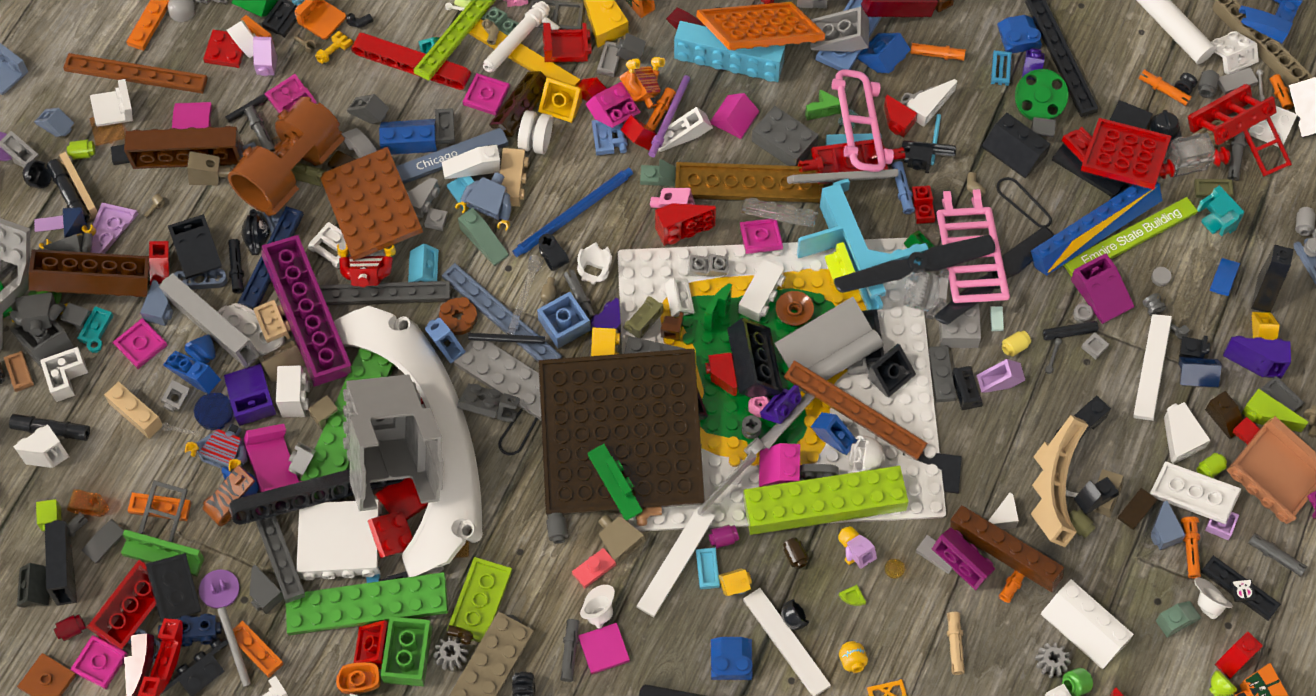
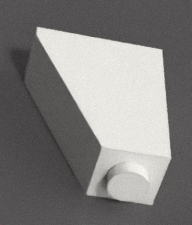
M1185 402L1179 405L1176 403L1167 408L1164 422L1172 464H1175L1205 449L1210 439Z

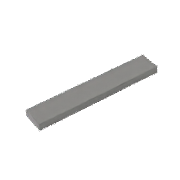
M898 169L881 170L879 172L853 171L791 175L787 177V183L836 182L847 178L849 181L888 179L897 177Z

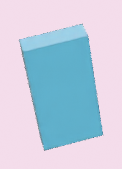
M716 548L696 549L700 589L720 588Z

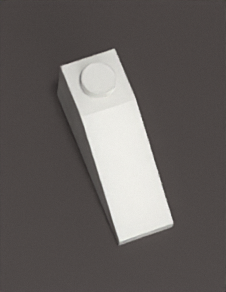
M953 79L919 93L915 99L911 98L907 107L918 113L916 119L918 124L925 127L955 92L957 80Z
M695 107L671 123L664 136L663 145L658 150L662 152L699 138L711 130L713 127L706 113Z
M497 145L477 147L443 161L444 179L499 173L500 157Z

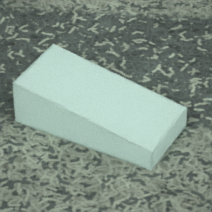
M1002 306L990 307L991 331L1004 330Z

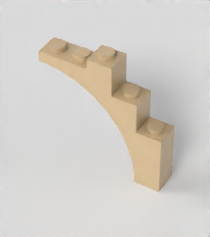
M1072 415L1069 416L1050 444L1044 442L1034 455L1035 460L1043 471L1032 486L1042 499L1031 515L1048 539L1063 547L1067 546L1077 532L1071 523L1066 504L1068 468L1073 452L1088 427L1084 420Z

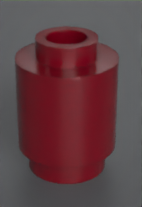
M80 614L76 616L71 615L55 623L56 628H54V632L58 639L62 638L63 641H66L83 633L82 630L86 629V626Z

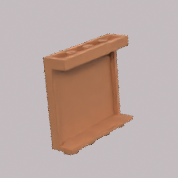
M1276 416L1263 425L1226 470L1235 481L1240 482L1246 488L1248 493L1256 496L1264 507L1270 509L1280 521L1286 524L1297 518L1295 515L1307 502V496L1316 490V452Z

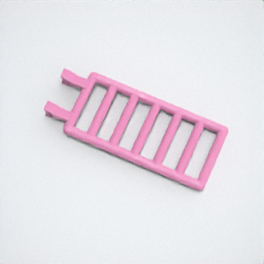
M980 189L972 191L973 197L971 201L974 208L953 209L951 191H943L944 199H942V205L944 209L936 212L942 245L980 237H948L947 231L987 228L989 235L995 243V252L982 256L994 257L995 264L952 266L947 268L953 302L970 303L1009 300L1010 294L993 212L990 207H983ZM986 215L987 220L946 223L945 217ZM993 271L998 273V278L961 281L956 279V274ZM1000 286L1001 293L959 295L958 288Z

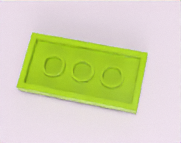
M474 557L449 625L471 631L473 633L472 640L480 643L498 612L512 574V568Z

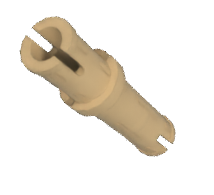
M949 612L947 613V636L950 641L951 669L953 675H961L965 673L960 613Z

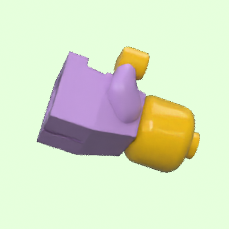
M848 526L840 531L838 540L846 548L845 561L848 565L856 562L857 566L861 569L877 559L875 546L867 538L861 536L855 528Z

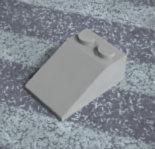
M862 7L811 19L825 33L823 41L810 43L811 50L854 52L869 48V18Z

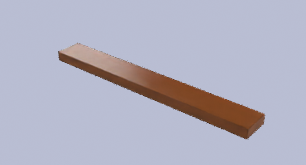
M68 53L63 67L66 72L115 80L125 79L128 82L202 94L208 80L207 75L72 53Z
M795 360L784 375L786 380L799 386L802 390L916 461L928 444Z

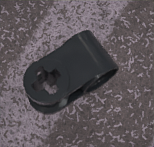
M543 234L540 236L539 252L551 271H555L569 263L566 252L561 248L553 235Z

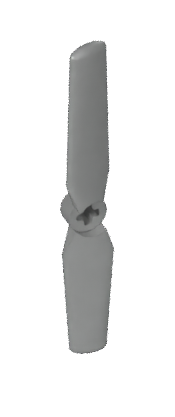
M806 393L800 403L781 424L776 423L761 439L757 437L744 449V452L747 454L744 461L698 509V515L703 514L747 467L754 463L757 457L756 454L761 449H769L779 436L815 398L814 396Z

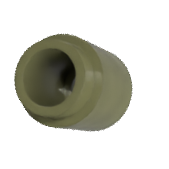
M1074 509L1069 513L1071 523L1079 536L1082 535L1086 538L1095 530L1094 522L1081 509L1078 511Z

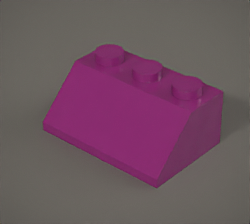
M951 527L937 539L931 548L975 591L996 569L988 558L980 555L978 549L973 544L966 542L963 539V535Z

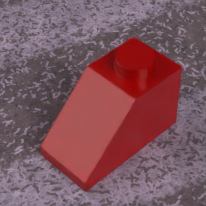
M889 95L885 97L884 110L888 128L894 134L904 138L916 123L918 113Z
M731 352L708 355V363H705L706 374H710L711 381L732 396L737 395V383Z
M1246 632L1214 665L1231 679L1260 651L1263 645L1252 634Z

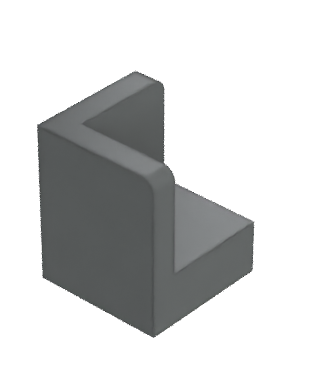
M1034 117L1031 130L1040 136L1054 137L1056 120Z
M68 303L60 318L64 322L73 324L77 331L81 332L91 313L88 309Z

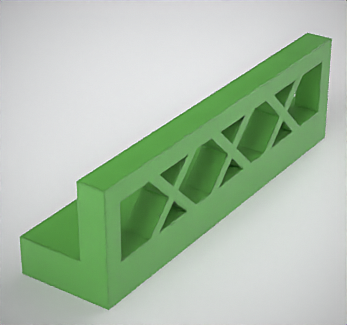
M124 530L123 536L126 542L121 551L122 556L150 563L186 553L191 574L196 577L198 576L204 561L200 550Z

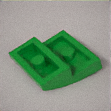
M728 283L711 299L705 310L704 329L712 331L717 316L725 318L731 303L732 284Z

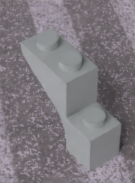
M429 178L407 192L418 217L423 218L425 213H428L432 205L431 202L439 195L440 188L438 180L435 178Z

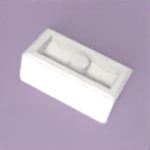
M671 278L667 281L665 288L671 316L678 317L680 312H683L684 315L694 314L688 279Z

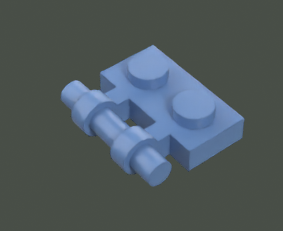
M592 120L596 156L613 154L614 147H619L620 153L627 152L628 141L625 138V134L620 130L624 125L623 123L611 128L597 120ZM612 133H617L618 138L613 139Z

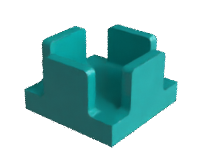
M1220 185L1214 188L1209 196L1201 200L1197 208L1198 212L1205 208L1208 209L1210 214L1204 217L1201 223L1212 234L1220 230L1219 234L1221 236L1228 232L1230 234L1234 232L1245 213Z

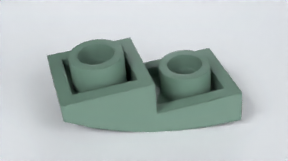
M494 6L482 17L483 20L489 19L493 21L499 28V31L506 35H509L519 24L508 18L506 12Z

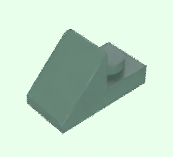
M659 159V166L641 165L640 185L675 186L676 167L662 159Z

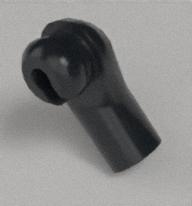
M353 13L346 15L349 26L362 28L373 22L370 14L361 18L355 17Z

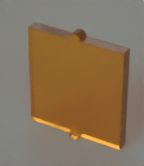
M90 118L96 146L106 143L112 144L114 141L125 139L122 123L97 127L95 118Z

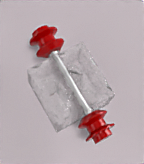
M1208 132L1196 133L1185 138L1178 137L1171 143L1165 158L1166 164L1163 163L1159 176L1165 179L1166 175L1174 178L1208 169L1210 162H1213L1217 167L1220 166L1221 162L1227 165L1230 160V152L1225 147H1221L1220 151L1214 148Z

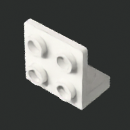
M1237 31L1230 32L1211 42L1216 47L1214 52L1223 57L1225 74L1237 72L1259 62L1257 43Z
M125 79L118 80L119 87L115 88L116 91L90 95L97 127L133 121Z
M1276 106L1277 113L1270 116L1284 145L1297 114ZM1267 120L1261 121L1249 129L1250 136L1267 143L1275 140Z

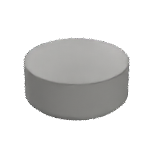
M1157 267L1151 275V280L1157 286H1166L1171 280V272L1165 267Z
M1085 303L1078 304L1073 312L1074 319L1079 323L1089 322L1093 316L1092 307Z

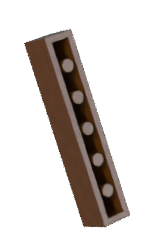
M961 505L951 518L950 527L959 531L963 535V539L1048 591L1053 592L1063 579L1064 567L966 507Z

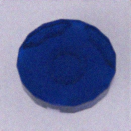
M216 392L202 396L196 402L194 408L195 419L203 428L208 430H217L225 427L224 425L232 420L234 413L229 398L222 393Z

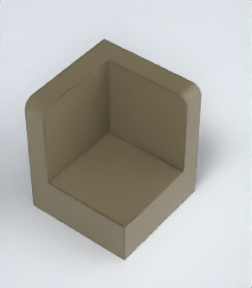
M327 395L308 408L310 416L321 430L324 429L327 423L326 419L338 411Z

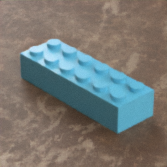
M683 21L679 22L674 38L675 59L696 63L697 65L710 66L714 69H723L732 73H740L753 78H762L770 82H779L784 65L785 45L728 50L707 27Z

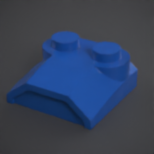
M1027 15L1008 17L997 24L1005 52H1012L1013 54L1025 52L1026 50H1031V48L1041 49V33L1036 28L1032 17Z
M718 637L711 639V680H752V639L744 637Z

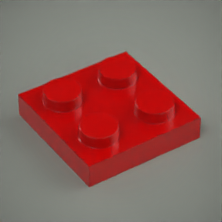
M213 29L203 60L204 63L239 68L244 52L227 31Z
M403 510L371 518L367 521L380 558L404 552L413 539Z

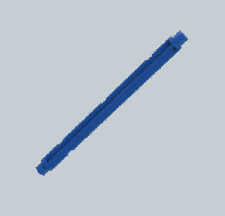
M629 167L624 171H620L518 244L517 248L512 251L515 257L525 254L539 244L540 236L543 234H553L627 181L628 177L633 175V171Z

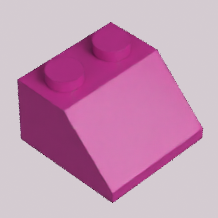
M780 443L771 446L769 449L760 450L759 487L800 481V444Z

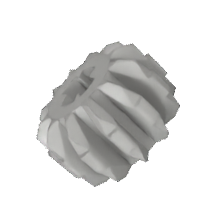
M448 636L447 642L441 639V645H435L437 652L433 653L434 658L437 659L436 664L438 666L442 665L444 671L450 666V670L453 672L456 665L461 669L462 665L460 662L466 663L467 658L465 656L469 654L468 650L465 649L466 645L460 643V638L458 637L452 641V637Z
M1055 642L1052 647L1046 643L1044 648H1039V654L1036 655L1035 660L1039 661L1036 667L1043 668L1042 674H1045L1047 671L1049 672V677L1052 678L1054 673L1057 677H1060L1062 672L1066 673L1068 671L1067 666L1071 664V660L1067 659L1070 655L1069 652H1063L1064 646H1061L1059 649Z

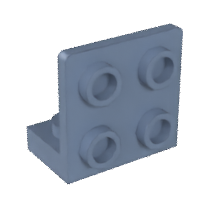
M0 43V94L4 95L28 73V70L20 57Z

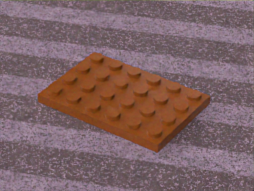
M388 147L322 173L320 179L353 261L423 233Z

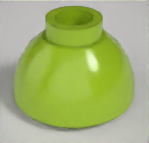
M1219 670L1213 673L1209 690L1214 696H1231L1237 692V688Z

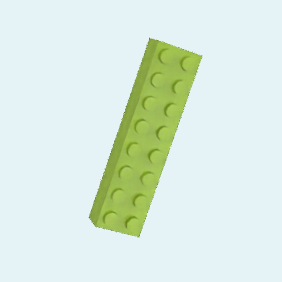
M901 466L744 489L743 502L750 535L902 512L907 510L909 503Z

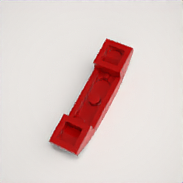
M164 618L158 634V638L162 642L150 677L144 676L138 696H160L166 688L179 658L183 635V621Z

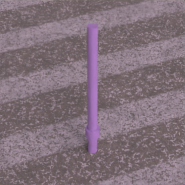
M687 75L683 77L662 125L651 142L652 146L648 153L651 157H655L658 149L663 145L666 131L690 81V77Z

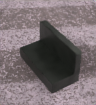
M28 563L19 569L17 606L25 608L31 604L49 605L50 594L46 589V566Z

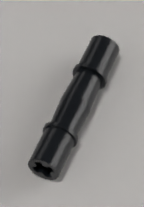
M59 159L49 161L46 167L53 178L54 184H57L67 204V208H82L87 222L90 216L83 205V201L79 199L73 184L69 180V174L65 171Z
M12 414L9 420L10 429L33 433L38 428L48 424L56 436H63L65 439L87 441L90 435V426L75 424L69 421L64 423L19 414Z

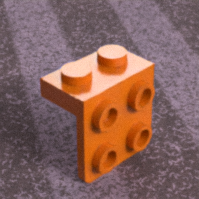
M305 0L295 10L298 24L323 40H326L346 19L344 12L325 0Z

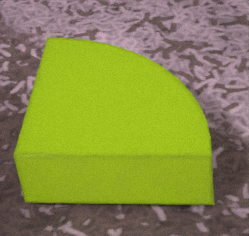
M857 585L839 592V597L849 605L861 606L866 604V600Z

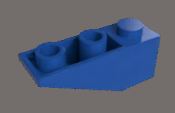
M174 351L163 364L164 367L207 394L221 381L209 365L177 351Z

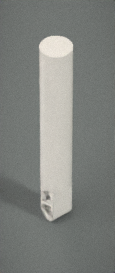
M1136 0L1196 64H1201L1212 56L1216 47L1171 0Z

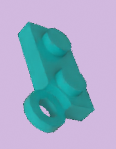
M96 306L92 310L77 337L79 342L87 344L90 352L96 353L102 349L103 344L100 339L113 318V313ZM93 343H98L97 347H91Z

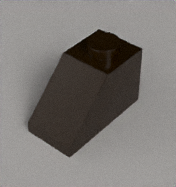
M1224 391L1210 400L1205 410L1225 435L1232 439L1236 436L1232 433L1234 428L1243 419L1238 405Z

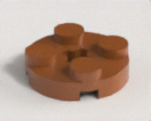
M453 298L440 306L439 318L443 320L454 335H463L473 329V325L477 322V311L468 298ZM456 313L463 314L460 320L456 317L453 318Z

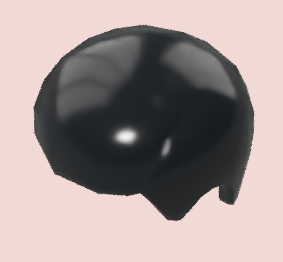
M31 160L25 165L22 174L28 186L38 189H44L49 186L52 176L45 167L46 163Z
M794 599L783 605L781 616L783 622L789 628L800 630L808 625L809 620H806L803 608Z

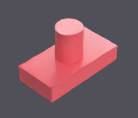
M602 548L574 569L572 574L585 589L616 566V562Z

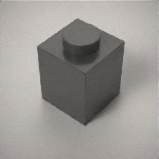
M626 33L616 43V48H618L616 56L628 61L640 59L646 41Z

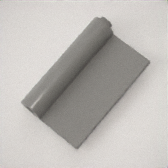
M854 297L847 299L774 343L788 368H790L795 360L825 380L830 379L884 346L881 337L875 330H872Z

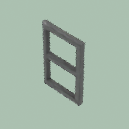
M531 0L530 9H532L535 3L540 1L545 2L547 5L555 6L553 17L555 24H557L559 6L579 7L577 26H558L563 30L582 29L584 3ZM540 24L536 28H543V24Z
M153 480L138 533L143 534L150 512L174 519L168 541L173 543L188 489ZM157 486L182 493L176 515L151 509Z

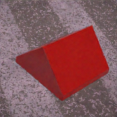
M383 620L359 627L353 663H374L379 669H382L388 630L387 621Z

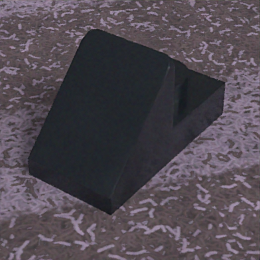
M1108 477L1096 484H1093L1090 480L1077 494L1074 501L1084 514L1087 515L1118 496L1119 491Z

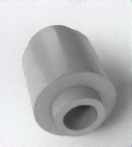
M1302 207L1297 212L1295 230L1302 236H1309L1315 230L1316 214L1312 208Z

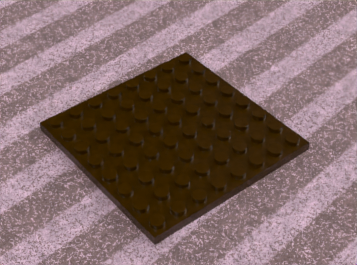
M694 349L538 360L547 516L552 513L577 514L619 511L588 456V452L602 444H605L614 461H620L624 468L621 473L624 478L629 477L634 486L631 490L642 509L648 507L703 505L705 497Z

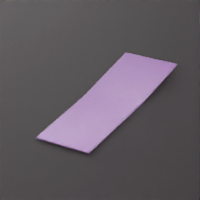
M63 215L34 219L35 232L64 228Z

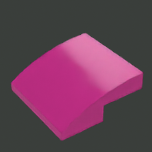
M296 74L265 93L278 113L284 109L289 110L301 97H310L311 102L317 103Z
M211 102L175 103L172 128L211 127Z

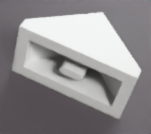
M1011 493L1007 495L988 520L1002 530L1016 528L1019 521L1014 497Z

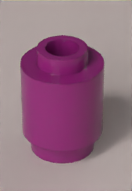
M725 525L712 529L711 534L708 535L711 546L715 545L716 549L735 544V541L739 540L735 525Z

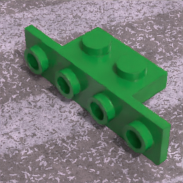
M605 444L588 452L591 462L624 519L628 521L642 513L643 510L631 490L634 487L629 477L624 478L621 473L624 468L619 460L614 461Z

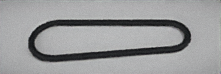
M1004 177L998 181L996 186L997 192L1036 226L1040 228L1050 226L1052 223L1050 214L1017 180ZM1004 180L1015 182L1048 216L1049 223L1046 225L1038 224L1000 191V183Z
M521 408V409L519 410V412L517 413V416H516L514 422L516 421V419L519 417V415H520L521 412L523 411V408ZM536 417L534 419L519 449L515 452L509 453L503 450V448L501 447V442L507 434V432L509 431V429L514 424V422H511L499 439L498 446L500 451L506 455H515L522 450L526 440L528 439L538 418Z

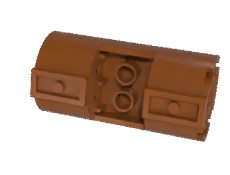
M310 97L299 98L289 110L284 109L277 116L279 119L275 122V129L281 141L274 146V152L260 146L248 147L243 151V157L239 160L240 162L228 174L229 183L234 191L247 204L258 211L264 212L268 217L277 214L299 190L291 169L301 159L311 162L314 166L323 164L345 140L342 136V131L338 128L340 123L332 112L320 102L318 104L311 102Z

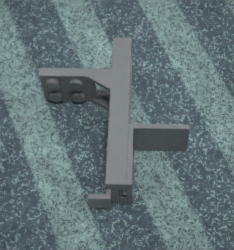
M0 218V281L17 266L18 276L0 292V351L3 349V312L15 302L16 297H21L29 289L31 235L30 228Z

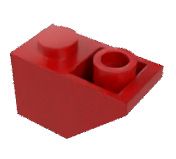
M149 241L150 285L153 280H156L160 285L166 277H169V241Z

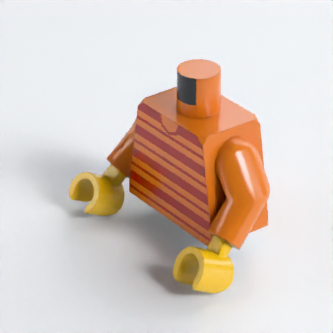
M652 58L651 65L653 69L651 66L640 67L639 59L629 60L626 64L629 70L619 77L633 101H644L648 109L657 105L654 96L661 91L657 82L660 72L658 68L664 67L665 58Z

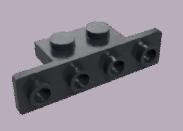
M220 637L210 644L211 647L207 651H200L193 657L194 660L191 663L181 665L161 694L179 681L190 696H194L225 672L213 655L226 646L228 640L225 637L222 639Z

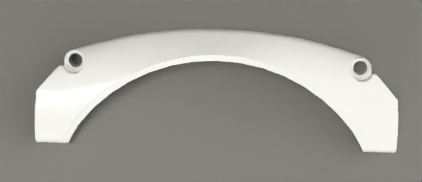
M366 306L334 321L343 346L361 348L376 353L396 365L405 375L410 374L412 382L416 383L417 391L420 393L425 407L431 408L442 436L443 487L440 490L439 501L428 503L419 528L402 554L408 577L440 573L444 570V565L450 564L455 555L464 546L466 540L476 543L480 541L483 535L480 482L469 428L463 409L457 408L459 398L439 356L418 325L407 317L397 319L395 315L389 312Z

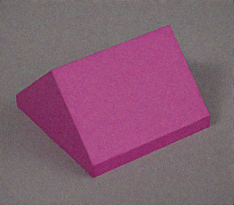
M745 93L728 95L710 123L742 139L759 114V110Z

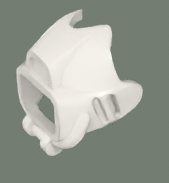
M595 242L585 249H580L577 270L579 275L582 276L581 281H587L595 285L596 282L604 281L608 277L609 268L612 263V255L608 247L602 250ZM587 265L602 269V272L599 276H594L586 273L584 269Z

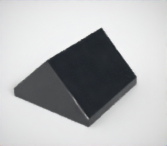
M896 344L870 366L867 379L889 398L913 378L916 373L901 345Z

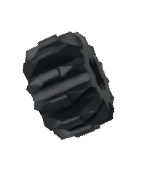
M532 672L514 674L512 696H536L535 678Z

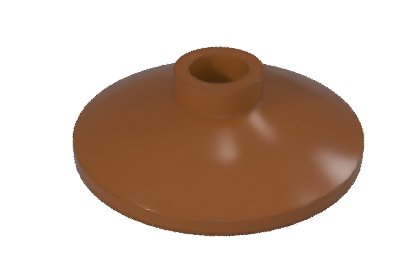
M800 291L786 292L779 297L776 303L778 318L783 323L791 326H800L807 323L814 312L812 300L808 295ZM791 310H797L798 312L792 313Z

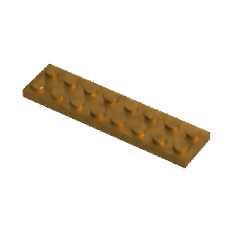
M676 162L675 188H690L693 198L820 203L824 184L787 183V177L791 175L816 174L815 170L800 173L799 169L802 167Z

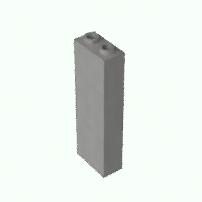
M173 273L166 277L159 285V288L171 304L207 335L209 334L217 344L246 369L260 356L251 341Z

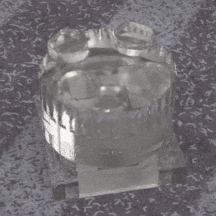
M942 269L938 275L924 271L920 273L912 272L911 278L907 277L905 282L907 294L904 296L903 305L926 311V318L933 319L946 305L949 271Z

